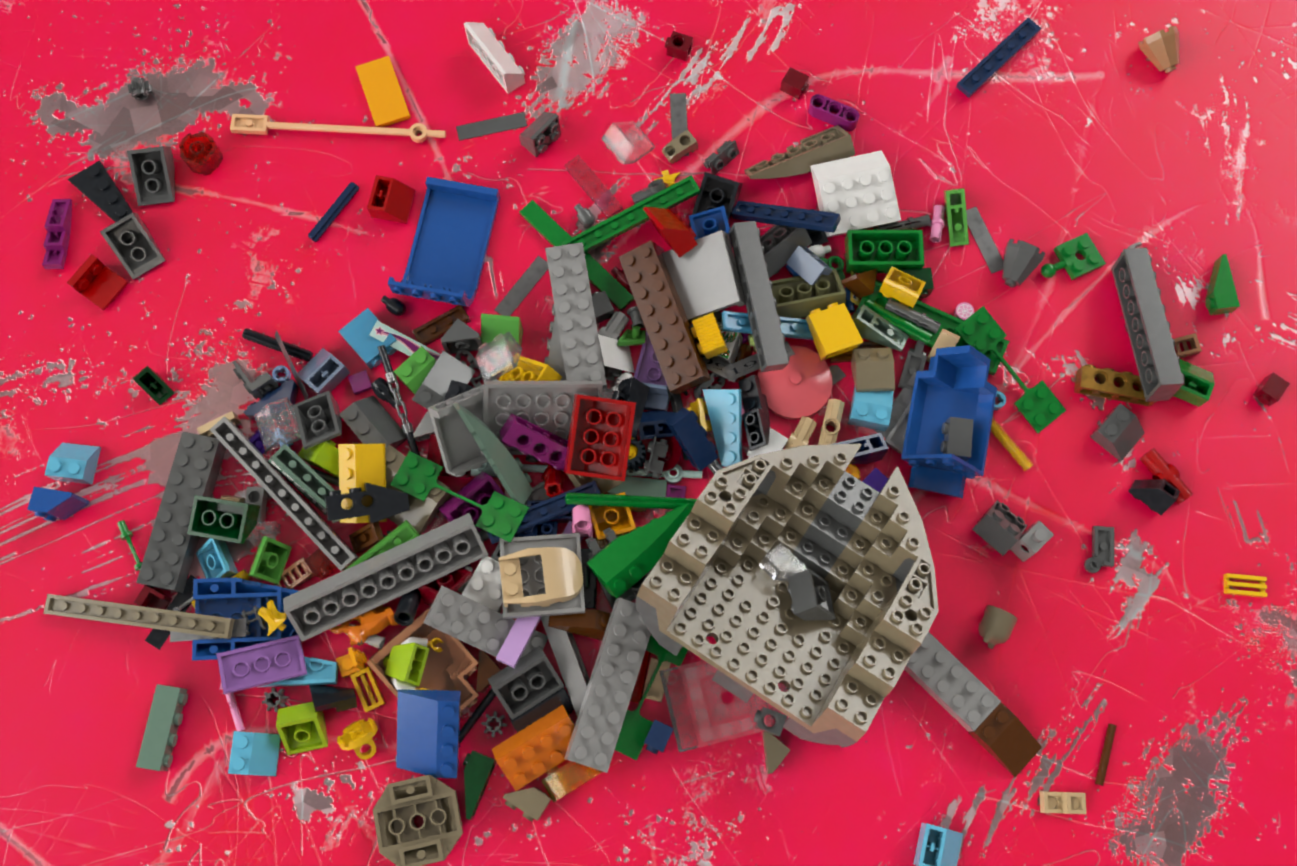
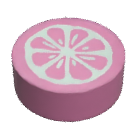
M967 302L958 304L954 310L955 317L963 321L974 314L973 306Z

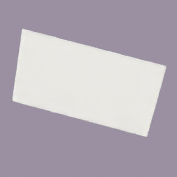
M598 334L604 366L635 373L629 346H618L617 339Z

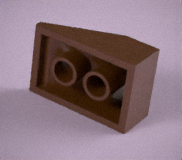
M1001 702L975 731L968 732L1014 777L1020 773L1042 748L1021 721Z

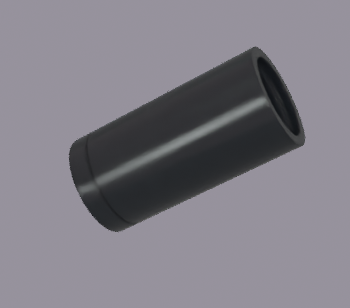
M418 588L401 596L394 614V620L398 624L409 626L413 623L422 599Z

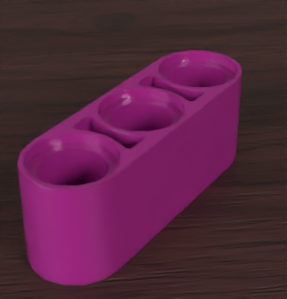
M820 94L812 96L808 112L812 117L833 126L838 125L845 131H853L856 128L860 116L856 109Z

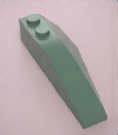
M457 402L454 403L455 409L509 497L525 505L533 491L530 485L533 481L527 472H522L521 468L524 466L519 458L514 459L502 441L480 419Z

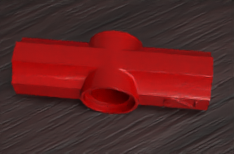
M1155 448L1140 458L1142 463L1153 474L1152 479H1164L1180 491L1175 501L1177 504L1192 496L1193 493L1179 478L1180 473L1177 468L1172 464H1167Z

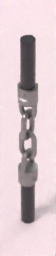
M385 345L378 346L377 348L386 372L385 377L390 391L394 395L398 416L403 423L401 425L403 433L406 435L411 452L420 456L413 435L412 423L408 421L407 409L401 399L398 380L393 372ZM395 383L396 388H392L391 384ZM398 405L403 406L405 413H400Z

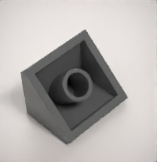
M459 319L453 323L441 338V343L448 354H456L460 350H468L469 352L484 350L479 333Z

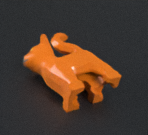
M380 605L342 623L340 626L331 628L330 631L335 634L344 632L348 634L351 646H361L370 636L381 632L388 625L396 626L398 623L394 620L392 609L389 606L383 607V605ZM354 620H357L361 624L358 626L349 627L350 622Z

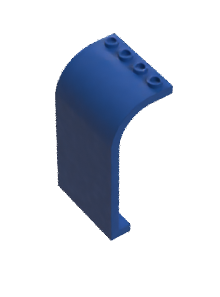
M427 177L425 182L427 191L405 274L401 282H396L393 277H389L388 285L395 294L469 307L474 301L478 290L500 201L499 190Z

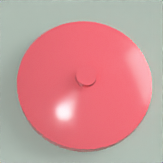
M790 346L795 355L789 357V364L783 370L761 372V369H759L757 376L761 392L766 395L768 410L784 419L800 420L802 416L811 417L826 405L831 395L833 380L829 366L825 360H820L819 354L806 347Z

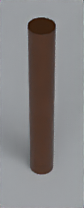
M1108 724L1095 780V784L1100 786L1104 785L1117 726L1113 724Z

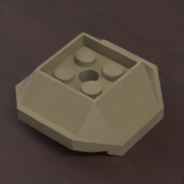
M432 775L388 784L373 808L379 853L396 866H422L444 861L463 835L456 790ZM417 815H420L424 820L421 827H417L414 823Z

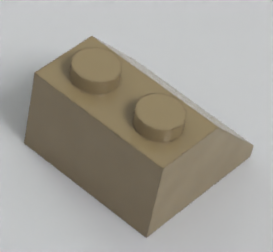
M891 347L853 349L851 369L856 392L895 391L894 358Z

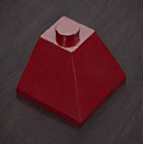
M460 568L419 587L418 589L424 603L432 606L441 586L457 592L473 576V573Z

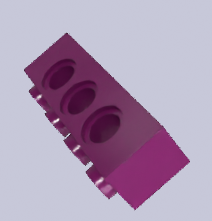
M511 413L499 431L503 444L508 447L513 446L525 455L530 454L542 463L547 462L556 470L564 471L568 441Z

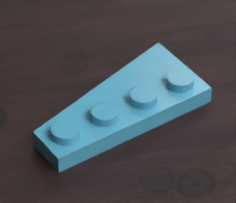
M702 389L721 466L728 467L741 462V389Z
M304 656L308 675L259 687L337 684L338 664L333 661Z

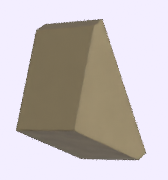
M763 731L766 772L770 774L776 770L790 752V749L775 736Z

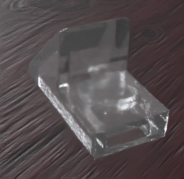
M275 521L257 522V525L247 539L254 546L258 547L261 541V533L262 536H274V533H281V525Z

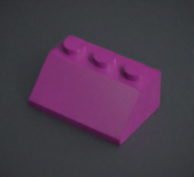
M484 471L457 492V494L480 505L487 504L494 491L506 496L493 478ZM452 496L438 508L448 522L470 513L476 525L482 514L480 508L455 496Z

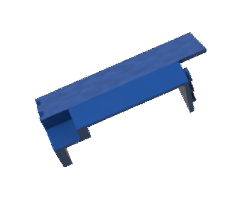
M971 345L937 348L935 357L930 358L929 369L926 371H916L901 459L908 462L909 466H912L908 487L963 499L966 478L974 479L975 476L984 475L997 388L987 382L991 359ZM949 417L973 419L971 458L966 462L954 454H943L940 451L941 443L944 441L942 425Z

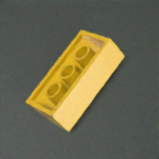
M385 443L338 444L339 490H341V494L349 493L351 488L361 487V490L365 491V482L386 488ZM365 495L361 500L362 505H371L372 497ZM344 498L341 502L342 508L349 509L352 506V500ZM368 515L340 519V523H370ZM387 518L380 520L379 522H387Z

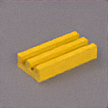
M1223 574L1224 594L1267 597V593H1265L1267 577ZM1229 579L1257 581L1259 584L1232 582ZM1229 586L1257 588L1259 592L1229 589Z
M370 667L350 675L366 713L386 704ZM365 673H367L379 700L377 703L364 675ZM359 676L361 677L366 692L372 703L371 706L368 705L365 695L359 684V681L357 679V677Z

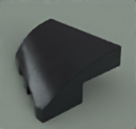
M309 685L315 712L335 707L336 711L340 712L357 707L356 695L352 688Z

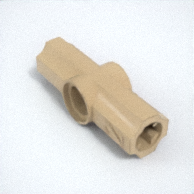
M828 400L818 445L836 443L845 405L841 400ZM826 426H833L835 431L829 432L826 429Z
M802 416L794 433L789 437L785 449L808 445V440L817 423L809 417Z

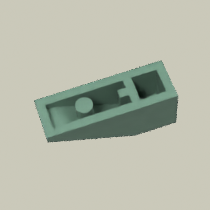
M864 304L851 316L863 339L889 348L891 347L897 351L903 350L909 336Z

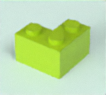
M328 440L306 450L302 447L298 454L301 459L339 478V449L335 447L336 443Z

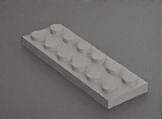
M441 586L423 623L496 657L515 620L504 619L503 614ZM535 630L520 658L539 646L543 650L548 640L547 635Z

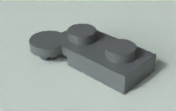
M1092 527V557L1084 562V568L1087 572L1096 573L1101 567H1114V527Z

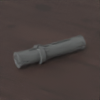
M928 214L916 218L909 217L904 221L874 227V230H915L930 226L931 220Z
M889 298L884 308L912 321L916 326L926 328L935 334L941 325L940 322L927 317L925 313L921 314L892 298Z

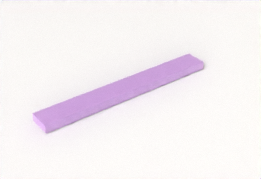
M569 520L562 534L572 533V521ZM542 616L517 618L496 656V660L515 669Z

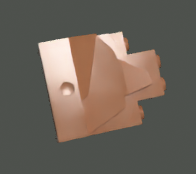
M430 606L411 625L404 628L369 658L367 664L398 698V690L392 684L391 676L385 675L384 658L390 656L393 646L401 645L409 637L428 638V641L436 637L440 638L444 643H437L435 647H440L443 651L435 652L431 647H427L430 650L420 686H416V688L461 691V716V711L466 706L470 708L478 701V692L464 677L466 674L470 676L478 669L476 666L478 661L460 640L423 623L431 608Z

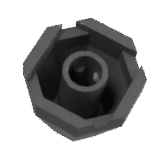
M1010 239L1004 250L1002 279L1005 281V284L1010 287L1020 286L1045 256L1043 251L1039 253L1040 249L1034 245L1020 240L1016 244L1013 243V239Z

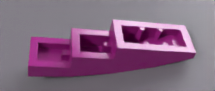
M71 199L52 200L44 226L47 230L43 245L46 253L42 263L45 269H64L71 231Z

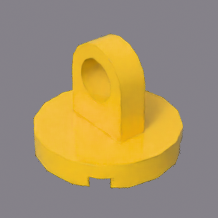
M368 718V721L364 719L357 720L343 729V735L338 736L337 743L342 750L354 749L360 759H369L376 752V745L372 738L376 734L378 726L371 718ZM363 745H371L367 752H360V748Z

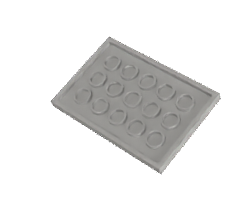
M484 381L482 422L501 440L499 431L512 413L568 441L574 395L580 394L602 398L603 383L602 381ZM505 445L511 455H525L519 449Z

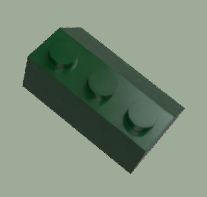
M195 495L187 534L243 544L257 525L260 505Z

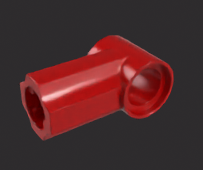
M552 465L547 466L541 478L545 481L544 489L546 490V495L551 498L561 494L563 483L567 477L566 473L556 470Z

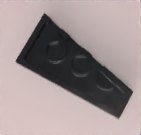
M100 161L68 179L114 222L133 212Z

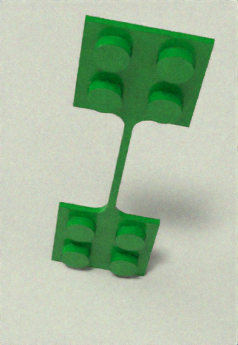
M984 306L955 328L967 345H971L982 354L989 350L993 351L1024 390V395L1014 405L1037 433L1066 411L1043 380L1033 388H1027L996 348L997 343L1007 335Z
M411 451L408 452L392 480L391 486L422 501L426 500L433 488L445 491L482 510V514L475 525L476 527L511 543L529 507L496 491L493 492L487 504L480 505L437 484V478L444 468L443 466Z
M652 634L646 651L656 655L659 661L637 708L634 711L627 710L615 747L616 751L636 761L653 722L643 718L639 711L656 674L664 661L671 662L680 667L688 649L682 647L678 655L675 656L660 646Z

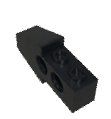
M366 482L364 483L365 491H362L361 487L351 488L349 493L342 494L341 490L329 491V495L324 496L328 521L368 515L369 522L374 523L410 510L407 493ZM365 495L372 497V503L369 506L362 505L361 500ZM344 498L352 500V506L349 509H343L341 506Z

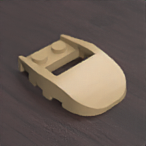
M527 548L499 557L504 607H508V604H521V607H548L553 603L572 600L582 590L583 572L581 562L577 555L567 548ZM541 555L546 594L524 597L519 558Z

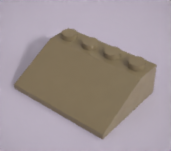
M389 444L385 449L386 488L403 492L390 484L406 456ZM437 479V484H438V485L443 486V487H445V488L451 490L448 486H446L445 484H443L441 481H439V480ZM433 488L425 501L408 494L410 510L388 517V519L398 526L407 520L422 535L440 512L438 508L448 501L452 495L438 488Z

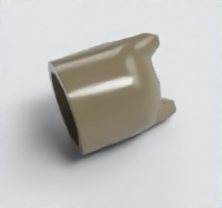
M987 605L984 617L979 623V634L984 638L983 641L988 643V647L993 649L996 644L1005 643L1010 638L1018 618L1003 609Z

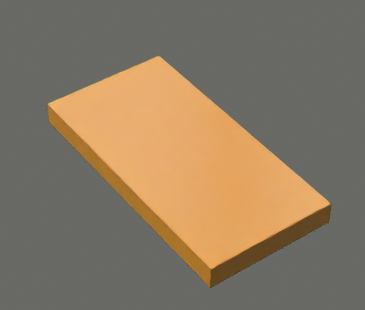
M389 56L355 66L376 127H385L411 118Z

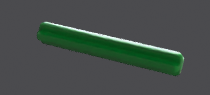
M866 300L865 306L895 327L926 344L931 340V333L884 309V307L875 302Z

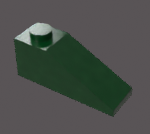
M473 750L471 754L468 753L463 763L466 766L464 769L466 819L469 820L474 818L496 765L494 758Z

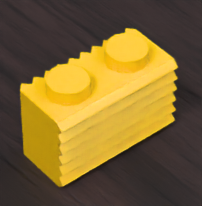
M713 312L692 321L694 327L691 328L694 338L699 340L697 348L700 355L704 354L707 359H710L728 351Z

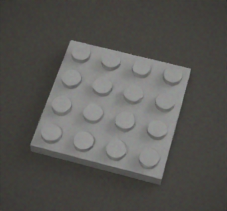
M580 533L514 537L511 543L499 538L500 557L527 548L562 547L574 552L582 565ZM541 555L519 558L524 597L546 594ZM584 586L578 596L572 600L553 603L548 607H521V604H508V607H504L503 602L504 619L585 613Z

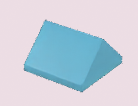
M209 538L196 552L206 578H230L238 573L225 541Z

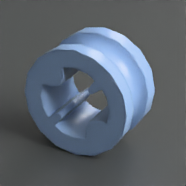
M280 365L273 369L272 376L278 383L282 384L290 380L291 372L287 367ZM285 371L286 376L279 378L277 374Z

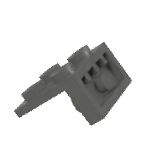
M236 360L232 362L236 367L233 371L239 379H242L244 387L255 399L259 398L261 400L266 393L279 388L280 385L268 372L259 375L253 381L248 372Z

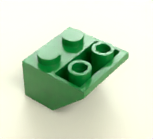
M1179 359L1180 370L1184 374L1185 380L1184 384L1173 396L1200 407L1209 401L1215 385L1213 373Z

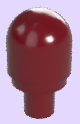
M614 267L611 272L616 276L617 282L624 288L629 289L630 286L624 270L621 271Z

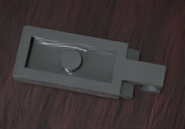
M918 340L914 349H909L897 386L898 388L913 390L914 386L908 385L907 382L914 372L923 371L927 358L926 353L923 352L924 342Z

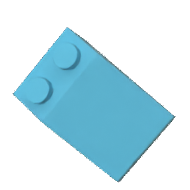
M854 385L848 424L886 431L890 423L894 391L856 392Z

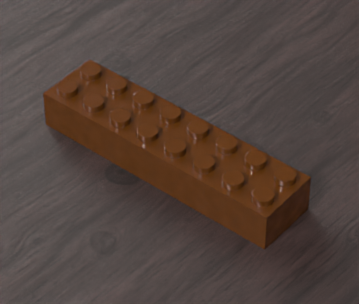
M650 240L619 256L669 391L679 395L711 380L703 357L697 348L696 339L692 334L689 321L660 247Z

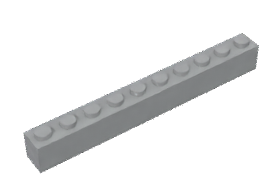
M223 417L209 429L340 571L346 569L359 558L290 483L267 462L268 460L232 421Z

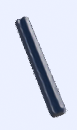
M350 182L311 230L308 237L312 241L317 242L358 192L359 187L357 184Z

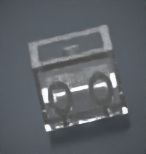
M287 397L268 403L254 415L266 452L281 447L284 444L287 445L301 440L294 407Z

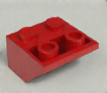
M376 175L367 209L372 218L407 224L416 191L394 178Z

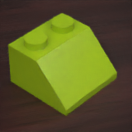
M313 702L278 709L276 728L287 755L328 747L323 711L315 712Z

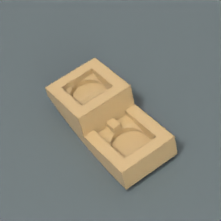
M1039 791L1040 813L1086 814L1085 793Z

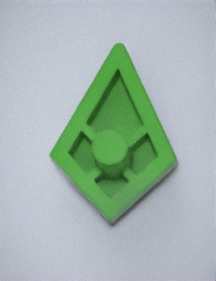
M633 326L632 330L627 329L618 340L617 345L624 347L644 344L645 330H640L639 326Z

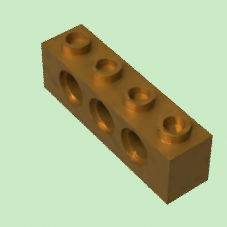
M1084 365L1076 372L1074 393L1149 407L1157 402H1146L1140 377L1133 375L1132 372H1115L1114 369H1099L1094 365ZM1094 378H1098L1101 384H1098ZM1114 381L1119 384L1120 388L1114 385ZM1133 385H1136L1139 391H1136Z

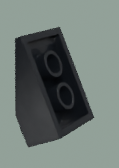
M705 172L700 187V194L697 196L692 215L724 206L728 221H730L731 213L736 206L743 183Z

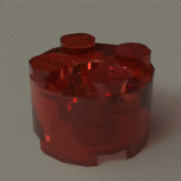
M200 132L193 135L189 133L179 144L180 157L195 173L205 176L210 175L219 167L223 160L220 148L207 133Z

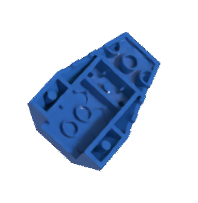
M236 577L193 579L195 613L233 619H242V611L248 612L253 610L254 606H257V608L262 606L267 608L269 600H273L277 610L284 613L283 598L299 591ZM255 613L249 615L248 620L256 618ZM288 617L283 622L286 628L283 631L277 628L269 636H267L268 623L265 621L264 625H266L267 629L263 630L259 620H256L249 625L248 632L251 634L249 636L232 637L231 639L192 640V661L217 660V653L298 634Z

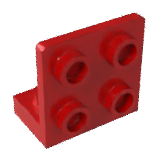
M92 254L67 281L72 288L102 310H105L128 284L125 279L105 266Z

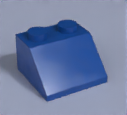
M724 206L689 216L691 229L697 236L694 238L695 240L720 230L729 234L730 225Z
M34 487L27 510L34 512V516L43 518V520L56 522V519L66 520L86 507L89 501L71 492Z

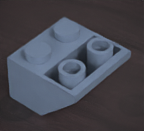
M322 348L298 372V375L305 384L319 395L328 390L331 393L350 372L335 356Z

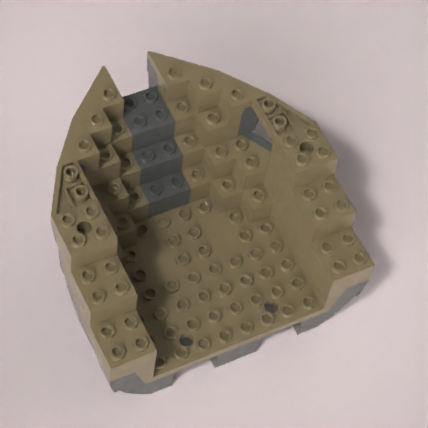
M862 444L803 445L756 455L718 470L697 498L690 514L669 541L662 557L641 584L636 596V610L641 614L644 623L660 646L675 656L678 655L682 647H685L718 669L711 680L746 703L755 694L787 715L788 718L783 728L798 738L820 744L839 745L842 748L855 744L867 732L884 698L894 689L911 655L924 641L939 612L935 567L923 520L899 467L895 468L880 492L845 471ZM810 569L828 581L836 619L804 621L796 616L791 609L792 598L788 592V577ZM706 637H713L716 640V644L707 642ZM778 684H784L788 691H781L778 688Z

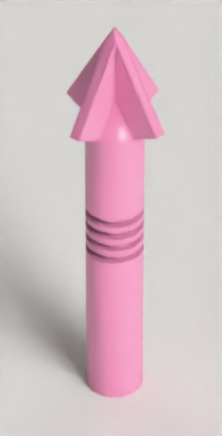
M234 693L225 694L227 702L230 704L229 708H231L230 711L236 730L239 732L245 730Z

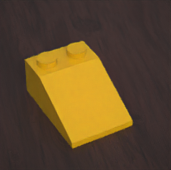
M514 354L498 380L560 381L562 376L547 364Z

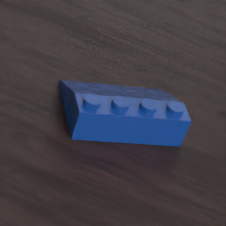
M398 689L397 768L423 775H432L435 778H457L461 691Z

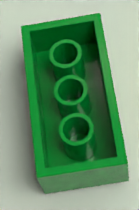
M848 230L845 237L846 273H851V271L863 273L876 269L877 273H888L892 266L899 270L923 268V231Z

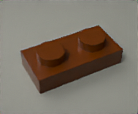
M379 521L369 523L349 535L355 554L362 553L384 538Z

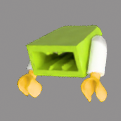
M409 637L401 645L392 647L390 656L384 658L383 665L386 668L385 675L391 676V682L396 690H429L426 688L417 689L416 686H420L430 650L427 647H431L435 652L443 651L442 648L435 647L437 643H444L440 638L436 637L428 641V638Z

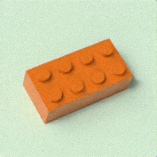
M563 705L492 748L496 762L515 791L566 760L564 758L575 724Z

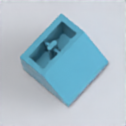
M921 822L913 865L957 866L963 833Z

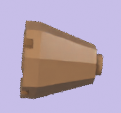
M1177 26L1169 27L1168 32H1165L1164 29L1144 38L1143 41L1138 42L1141 51L1160 72L1165 71V73H1169L1180 64L1179 31Z

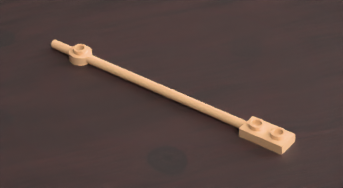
M232 114L230 131L239 134L268 135V129L410 136L417 143L424 142L427 137L446 138V131L427 130L426 126L421 123L413 124L410 129L270 122L268 115Z

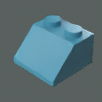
M61 443L49 456L44 475L57 481L93 485L101 447Z
M234 731L228 774L276 776L281 743L280 735Z

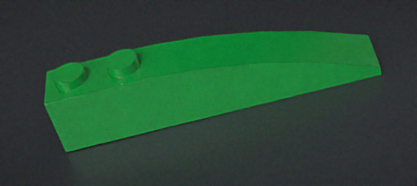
M688 502L667 512L666 515L651 520L650 523L642 527L639 526L633 529L632 532L617 537L587 562L609 594L615 598L620 597L657 564L664 554L669 541L690 514L692 507Z

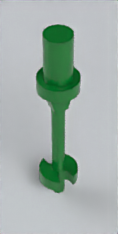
M124 520L119 521L117 525L121 532V540L127 541L137 563L134 565L136 571H139L142 562H140L130 539L133 537V533L129 531Z

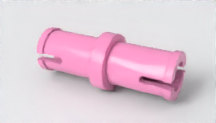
M935 205L933 207L934 211L929 238L933 243H939L942 240V228L945 226V206L943 207V205Z

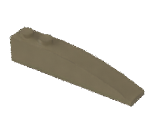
M836 125L800 140L801 144L796 147L793 145L787 147V152L772 155L770 161L763 160L744 170L745 174L750 179H772L811 172V165L854 156L855 151L851 135Z

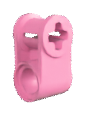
M577 505L572 510V533H580V537L590 538L593 537L590 508L586 505Z

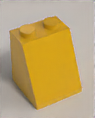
M832 303L827 306L828 309L822 311L820 308L812 310L806 318L821 361L857 349L863 343L862 337L844 303Z

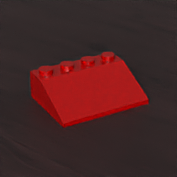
M575 394L564 473L625 481L636 403Z

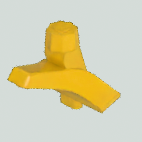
M668 170L662 171L663 177L657 179H663L665 186L668 188L675 184L674 181L680 176V172L670 175Z
M273 600L267 602V608L262 606L259 609L258 615L268 623L267 636L277 628L281 631L286 628L283 622L286 620L287 615L285 612L281 613L277 610Z

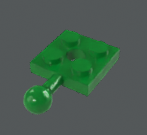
M1085 233L1056 246L1054 252L1060 262L1044 264L1041 268V274L1045 278H1051L1056 274V271L1065 268L1071 280H1075L1103 267L1106 263L1089 235ZM1080 253L1084 259H1077L1075 254Z

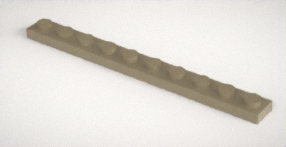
M47 594L43 613L231 639L235 620L233 618Z

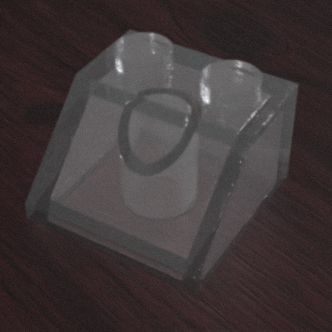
M634 121L612 123L601 138L605 142L606 147L615 154L616 159L623 165L635 163L655 148L654 144Z
M509 331L505 334L497 335L492 342L483 343L478 348L476 361L483 381L495 380L517 367L522 347Z

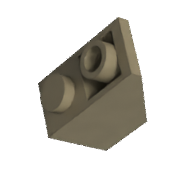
M536 787L507 793L503 796L507 800L505 802L507 806L513 810L519 808L524 812L522 816L531 822L534 819L538 821L552 800L550 796Z

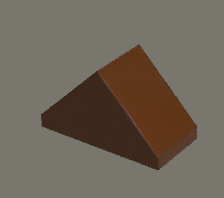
M874 269L841 280V282L859 299L874 293L877 271Z
M479 650L476 692L483 693L491 686L488 678L501 671L491 657L482 650Z

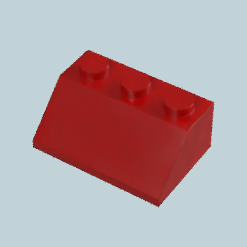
M643 208L660 236L679 258L698 245L694 239L697 237L696 234L682 220L678 213L674 215L670 209Z

